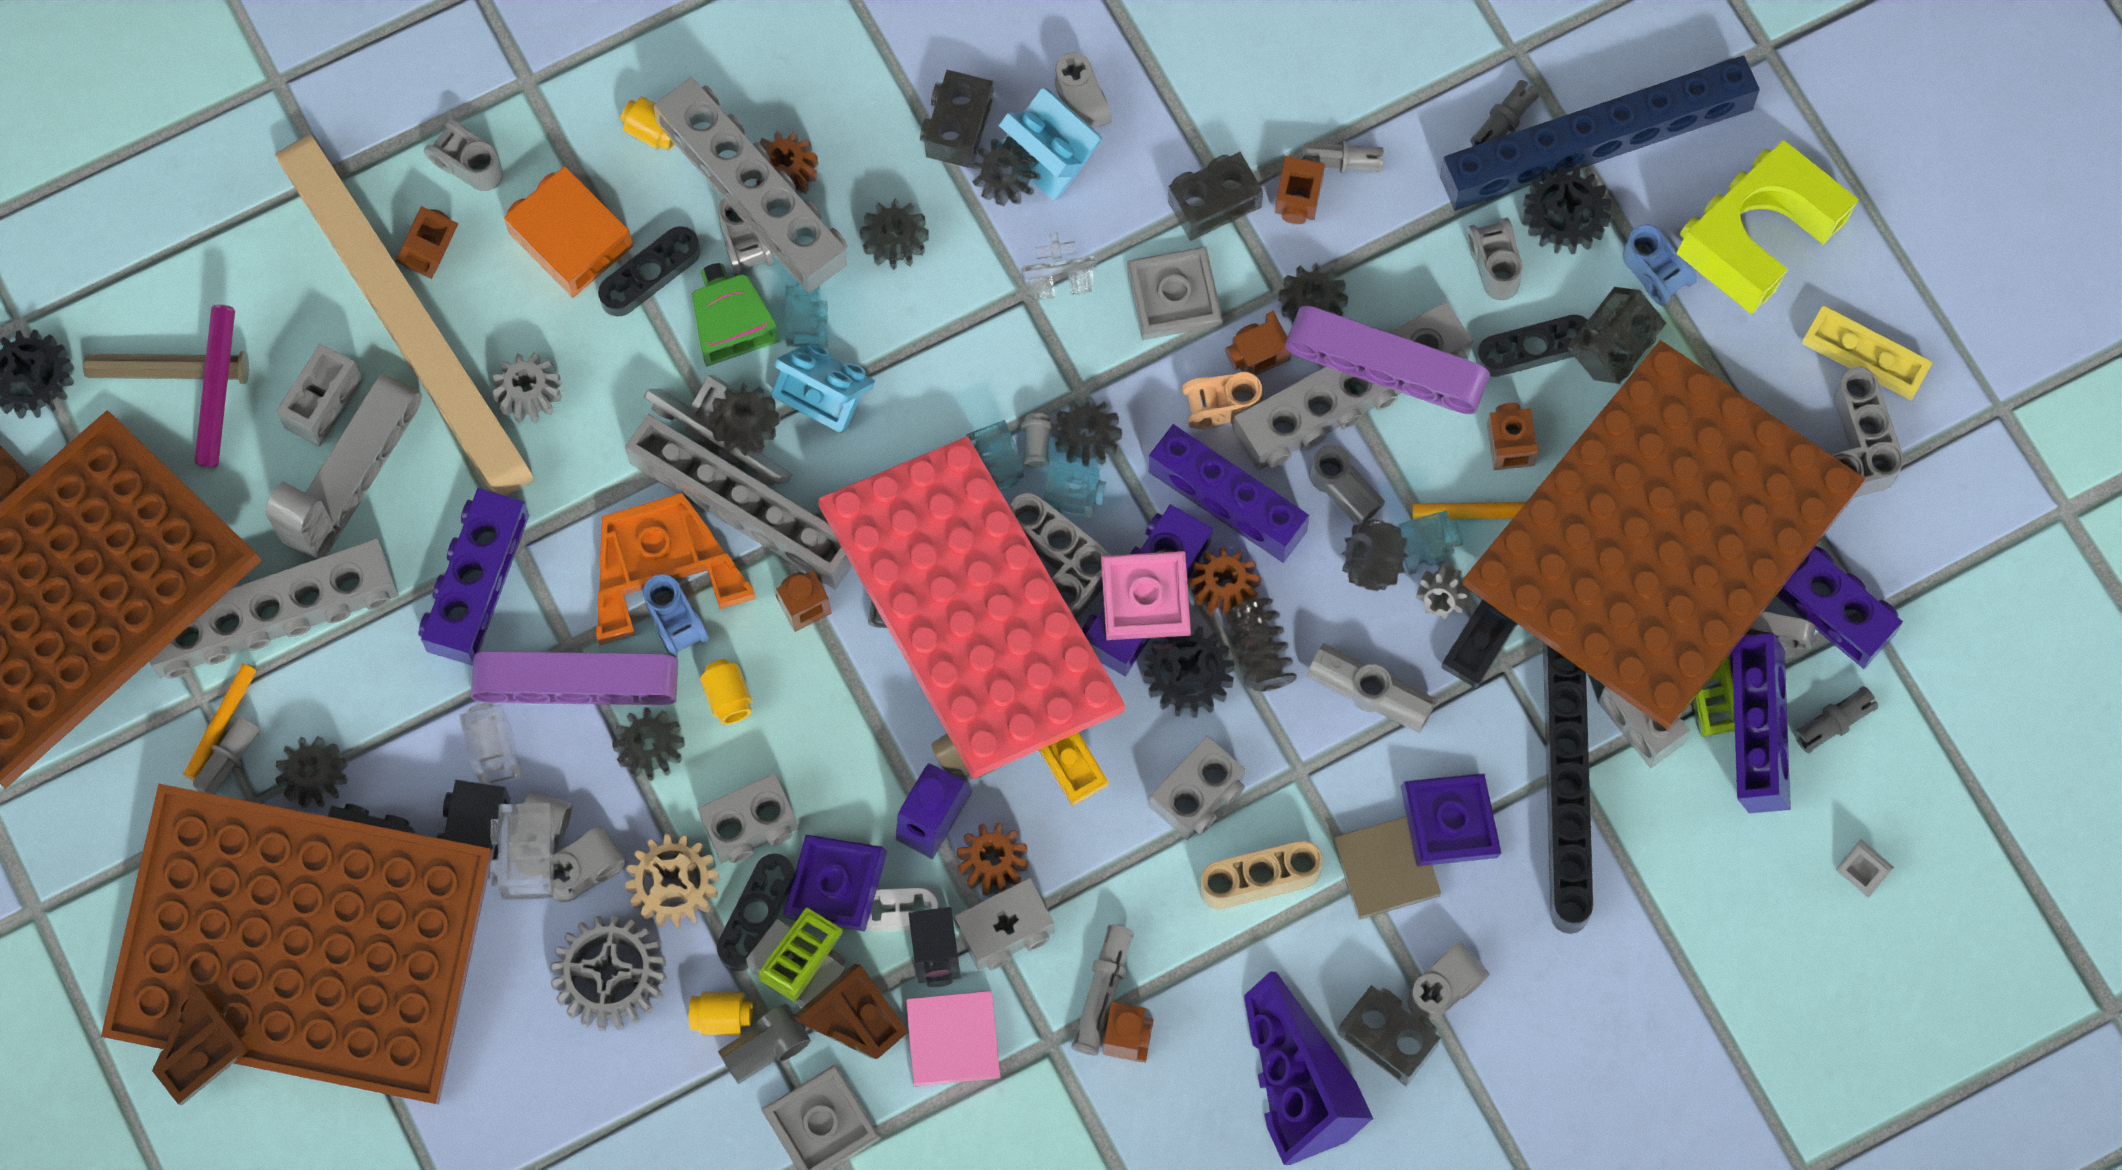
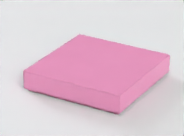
M1185 551L1101 556L1106 640L1191 635Z
M992 991L906 999L914 1087L1000 1078Z

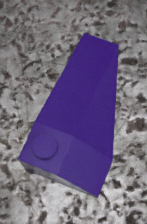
M1270 971L1244 995L1252 1045L1259 1049L1263 1072L1258 1074L1260 1088H1266L1270 1112L1264 1114L1267 1130L1283 1165H1292L1348 1142L1374 1118L1353 1076L1278 973Z

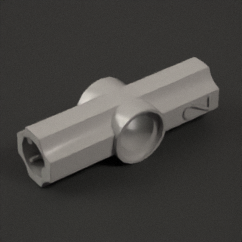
M1325 643L1319 648L1307 672V678L1353 700L1355 705L1362 711L1377 712L1418 733L1424 728L1437 700L1391 677L1389 672L1381 665L1365 664ZM1373 681L1381 686L1382 691L1377 695L1366 694L1360 686L1365 682Z

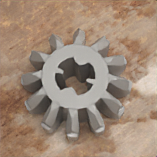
M517 353L515 356L516 364L511 365L508 362L502 361L501 369L504 374L493 375L492 381L497 388L493 390L492 396L495 402L501 403L499 408L503 415L506 416L513 413L515 421L521 423L526 414H528L531 420L537 423L539 420L538 412L542 410L544 413L552 415L553 407L550 402H559L562 396L557 388L561 386L562 381L559 374L553 373L554 366L551 361L547 360L540 364L539 355L535 353L530 356L528 361H524L523 356ZM530 384L532 390L523 392L522 386Z

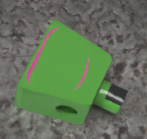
M714 263L701 270L706 287L692 292L700 346L706 367L779 342L775 321L747 275L741 274L729 279L722 263Z

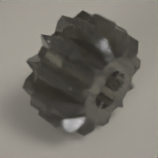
M1007 137L1004 144L997 138L991 139V152L981 147L978 149V153L984 158L982 163L974 162L971 164L972 169L981 172L972 182L974 186L984 187L981 193L984 199L990 200L994 198L995 203L1000 206H1005L1009 199L1013 204L1018 205L1022 199L1021 191L1028 195L1034 194L1033 188L1028 183L1030 180L1037 181L1041 179L1039 173L1031 171L1033 167L1037 166L1039 161L1033 156H1028L1029 152L1021 145H1018L1017 141L1012 137ZM1012 167L1010 175L1000 176L1002 168Z
M895 198L891 202V208L887 209L878 202L876 205L877 214L866 212L864 216L866 226L860 229V239L865 241L863 244L864 253L866 255L874 254V263L877 266L889 260L890 268L895 270L898 266L897 261L903 260L905 264L911 267V264H913L912 254L923 256L925 252L923 243L929 240V230L924 228L926 225L925 216L922 213L915 214V207L911 202L902 209L899 208V201Z
M1317 262L1313 264L1311 272H1307L1305 268L1299 265L1296 268V277L1287 275L1283 283L1285 289L1279 291L1278 300L1284 304L1281 307L1282 316L1293 317L1291 323L1293 325L1298 309L1302 306H1311L1343 317L1342 308L1348 305V296L1343 294L1346 287L1344 280H1334L1335 271L1333 268L1327 270L1324 274L1320 273V266Z
M743 382L739 388L740 392L734 393L733 390L726 386L724 391L725 399L714 398L712 403L714 411L710 412L708 419L709 425L714 428L712 434L716 442L724 441V447L728 453L737 446H740L741 453L746 456L750 446L754 445L756 449L762 452L765 447L764 440L774 441L776 437V429L774 427L780 424V416L775 411L776 402L772 396L764 397V390L760 386L752 392H748V387Z
M1089 396L1085 398L1084 406L1079 407L1075 401L1071 400L1068 404L1069 412L1059 410L1056 415L1059 424L1052 427V436L1058 439L1055 442V449L1058 453L1067 452L1066 461L1069 465L1078 458H1082V467L1087 469L1090 465V459L1095 458L1097 463L1103 466L1106 463L1105 453L1115 455L1118 451V445L1115 441L1122 439V429L1116 426L1119 423V416L1116 412L1107 414L1108 404L1105 401L1095 408L1092 407V399ZM1089 429V433L1094 430V435L1086 437V432H1083L1081 436L1080 431Z
M1377 519L1364 520L1361 525H1353L1352 536L1345 538L1347 544L1346 551L1341 553L1346 560L1342 571L1348 573L1349 582L1372 591L1386 590L1388 586L1396 585L1398 574L1405 573L1403 561L1409 556L1404 552L1407 539L1401 536V528L1394 526L1392 523H1386Z
M645 707L642 712V719L638 720L633 713L627 715L630 727L617 725L616 733L621 738L613 741L612 747L615 752L621 753L617 758L620 767L630 766L629 773L634 778L645 770L647 779L652 781L655 778V770L659 768L664 775L669 776L671 771L667 763L668 761L672 763L681 762L682 756L677 750L685 747L684 737L677 735L681 730L677 721L668 723L669 717L667 712L662 710L653 719L650 708ZM654 738L655 743H652L653 749L644 750L642 746H646L644 740Z
M317 736L312 745L309 746L307 740L304 737H300L298 740L300 748L295 751L292 747L285 746L284 752L289 759L276 761L275 766L282 773L276 777L275 781L278 787L285 788L283 795L288 801L298 798L300 807L306 809L314 798L317 806L323 808L325 806L323 796L329 794L332 798L338 799L340 794L334 785L347 784L348 778L341 771L347 768L348 764L344 757H338L340 750L336 744L332 743L325 747L324 739ZM310 767H312L314 771H319L318 774L312 778L309 774H307V776L305 774L306 770Z

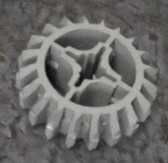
M612 915L609 926L604 925L601 916H596L594 918L596 928L589 930L584 922H580L578 928L582 934L581 936L576 938L572 933H566L564 938L570 945L569 949L556 947V955L564 961L551 963V971L561 975L551 980V986L553 990L562 991L556 997L560 1006L570 1004L566 1013L571 1019L582 1013V1026L589 1027L596 1017L599 1031L606 1030L608 1020H613L616 1029L622 1030L624 1026L623 1017L629 1016L633 1024H638L640 1020L636 1011L639 1008L648 1014L653 1011V1007L647 998H662V991L654 985L667 982L666 974L657 971L666 966L667 963L664 956L656 955L661 949L660 943L657 940L648 942L651 936L650 931L647 928H643L636 932L637 924L635 920L629 919L623 928H620L621 923L618 915ZM619 943L629 946L641 956L643 969L634 968L632 964L624 963L620 960ZM603 944L602 951L596 958L582 959L589 950ZM612 959L618 974L616 976L612 975L613 979L607 980L605 985L600 972L601 970L606 972L605 967L611 966ZM575 977H582L585 982L597 985L598 1003L586 999L576 990ZM636 982L639 983L629 996L614 1003L616 994L620 989L627 986H635Z

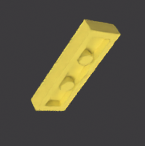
M1822 305L1802 342L1803 345L1849 369L1853 367L1869 369L1874 373L1879 385L1910 401L1913 400L1933 363Z

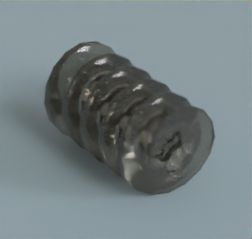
M1270 598L1246 601L1236 605L1226 614L1227 623L1233 626L1230 630L1231 638L1237 642L1235 653L1242 657L1239 661V668L1246 673L1243 676V683L1247 688L1261 692L1272 691L1297 680L1296 673L1283 672V669L1293 664V660L1290 657H1279V654L1287 650L1289 645L1288 642H1275L1274 640L1284 633V627L1270 625L1271 622L1280 618L1279 611L1266 610V607L1273 603V599Z

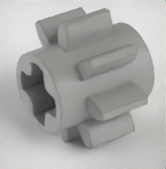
M1440 564L1439 569L1434 574L1429 571L1423 573L1420 581L1422 586L1418 589L1416 599L1424 600L1426 614L1432 613L1447 619L1448 614L1453 609L1459 613L1463 612L1466 604L1464 598H1467L1470 590L1462 585L1461 570L1455 571L1445 568L1443 564Z

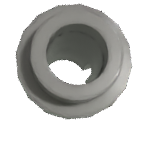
M1028 414L1025 421L1021 424V429L1025 431L1023 464L1031 468H1044L1050 465L1049 440L1050 432L1054 430V424L1050 422V416L1047 414Z

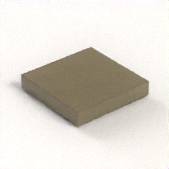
M1407 816L1334 837L1333 842L1359 920L1440 897L1441 891L1433 866H1417Z

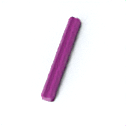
M213 305L211 307L194 460L196 465L202 467H217L219 464L235 309L228 305Z

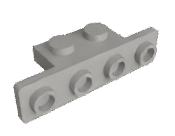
M708 375L691 407L662 389H648L644 398L653 403L652 410L669 420L678 419L687 425L685 431L700 441L706 442L709 439L720 447L718 452L726 459L738 464L743 461L754 469L752 475L760 481L769 485L790 481L793 476L791 472L761 454L780 417L715 375Z

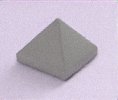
M1860 839L1836 870L1869 897L1894 867Z

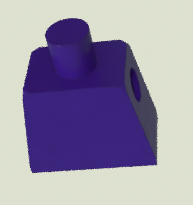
M928 763L899 810L896 840L933 860L972 794V789L964 781ZM914 825L917 826V827L920 828L925 834H922V833H920V832H917L916 830L913 829V826H914Z

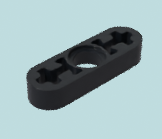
M674 227L607 277L600 284L598 290L599 299L604 311L616 317L629 314L693 265L700 256V245L696 233L688 227ZM679 241L681 244H686L688 242L689 251L683 253L681 250H677L675 252L674 243ZM663 252L665 258H670L671 266H667L664 257L659 253ZM646 263H655L661 268L659 276L653 280L642 279L638 275V271ZM629 276H632L634 284L640 290L636 291L634 285H629ZM613 290L619 293L624 291L625 300L620 302L618 299H613L611 301L610 292Z
M1568 315L1492 335L1480 343L1476 359L1477 364L1486 368L1490 372L1491 377H1499L1584 354L1589 349L1593 338V327L1589 320L1583 316ZM1569 328H1573L1576 334L1583 333L1579 343H1574L1572 337L1564 338L1567 336ZM1551 332L1555 333V340L1560 339L1558 349H1554V337ZM1529 337H1539L1545 342L1547 349L1542 354L1533 355L1525 350L1523 342ZM1513 342L1516 343V355L1519 358L1517 360L1515 359V351L1511 352ZM1490 349H1496L1498 354L1507 353L1503 355L1501 363H1496L1494 358L1487 359Z
M768 854L758 861L718 940L717 953L719 959L729 970L743 971L748 969L746 958L775 922L790 891L794 871L791 862L781 854ZM778 865L781 866L782 875L785 878L784 880L776 879L773 882L770 893L772 896L777 897L775 900H772L767 894L763 893L768 884L765 870L773 871ZM756 887H759L763 892L754 890ZM756 901L764 903L768 908V914L763 921L751 923L745 919L744 910L748 904ZM739 924L744 930L758 935L756 938H753L748 933L743 944L745 951L748 953L746 956L738 955L733 960L730 959L731 955L726 947L729 944L733 946L738 944L742 933L740 929L735 928Z

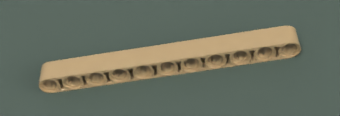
M309 133L276 152L275 156L287 177L490 491L508 497L533 482L534 478L521 455L313 136Z

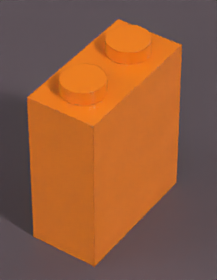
M565 166L557 173L553 172L546 175L538 184L537 190L526 199L521 198L514 202L504 217L509 234L572 298L633 247L630 231Z

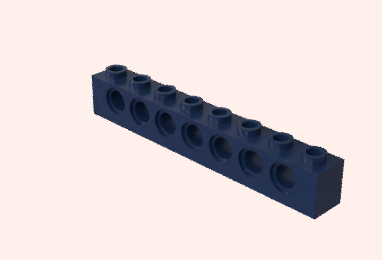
M1743 55L1443 156L1440 179L1454 211L1531 186L1533 180L1542 182V175L1545 171L1556 177L1561 166L1564 167L1566 173L1574 171L1576 167L1581 169L1752 111L1760 89Z

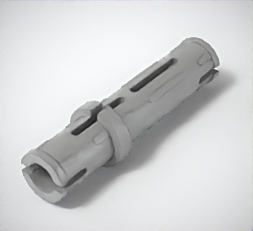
M1108 925L1099 959L1093 962L1091 968L1094 971L1092 983L1077 1033L1071 1046L1073 1050L1080 1053L1098 1056L1101 1039L1109 1017L1111 1002L1114 1000L1119 980L1124 979L1126 969L1123 967L1134 936V932L1118 925Z

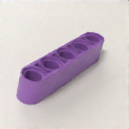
M1302 306L1298 309L1285 343V348L1300 358L1463 414H1475L1477 412L1490 377V372L1475 362L1311 306Z
M480 652L473 656L471 698L485 703L669 705L675 703L677 698L678 659L665 654Z

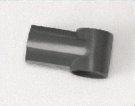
M1329 445L1318 450L1309 473L1313 486L1319 491L1326 492L1357 527L1365 524L1384 506L1385 500L1351 465L1350 457L1341 447ZM1326 462L1334 463L1338 466L1340 473L1335 476L1326 475L1321 471L1320 465Z
M788 1004L780 1005L763 1015L756 1022L755 1028L718 1051L738 1084L776 1060L781 1062L795 1056L811 1042L801 1024L792 1017L794 1013Z

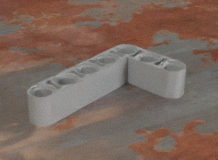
M1853 367L1843 374L1834 395L1835 405L1850 449L1830 455L1866 479L1863 487L1855 495V497L1890 488L1895 482L1904 460L1877 378L1867 368ZM1847 387H1859L1863 390L1865 396H1853L1849 393ZM1862 423L1871 424L1878 433H1865L1859 425ZM1883 461L1889 466L1891 471H1878L1872 462Z
M386 374L381 375L376 380L307 491L304 493L282 482L272 492L265 512L281 543L313 560L328 555L415 416L421 403L422 393Z
M1032 493L1020 494L1012 500L1009 507L1016 519L1021 513L1027 511L1033 512L1038 516L1036 521L1029 524L1023 523L1018 519L1017 521L1037 555L1058 571L1051 578L1060 593L1069 592L1076 597L1072 603L1067 604L1076 620L1103 590L1102 569L1098 573L1088 574L1081 567L1090 561L1101 565V556H1109V553L1103 546L1039 496ZM1060 536L1067 538L1070 544L1065 548L1057 549L1052 547L1049 542L1053 538Z

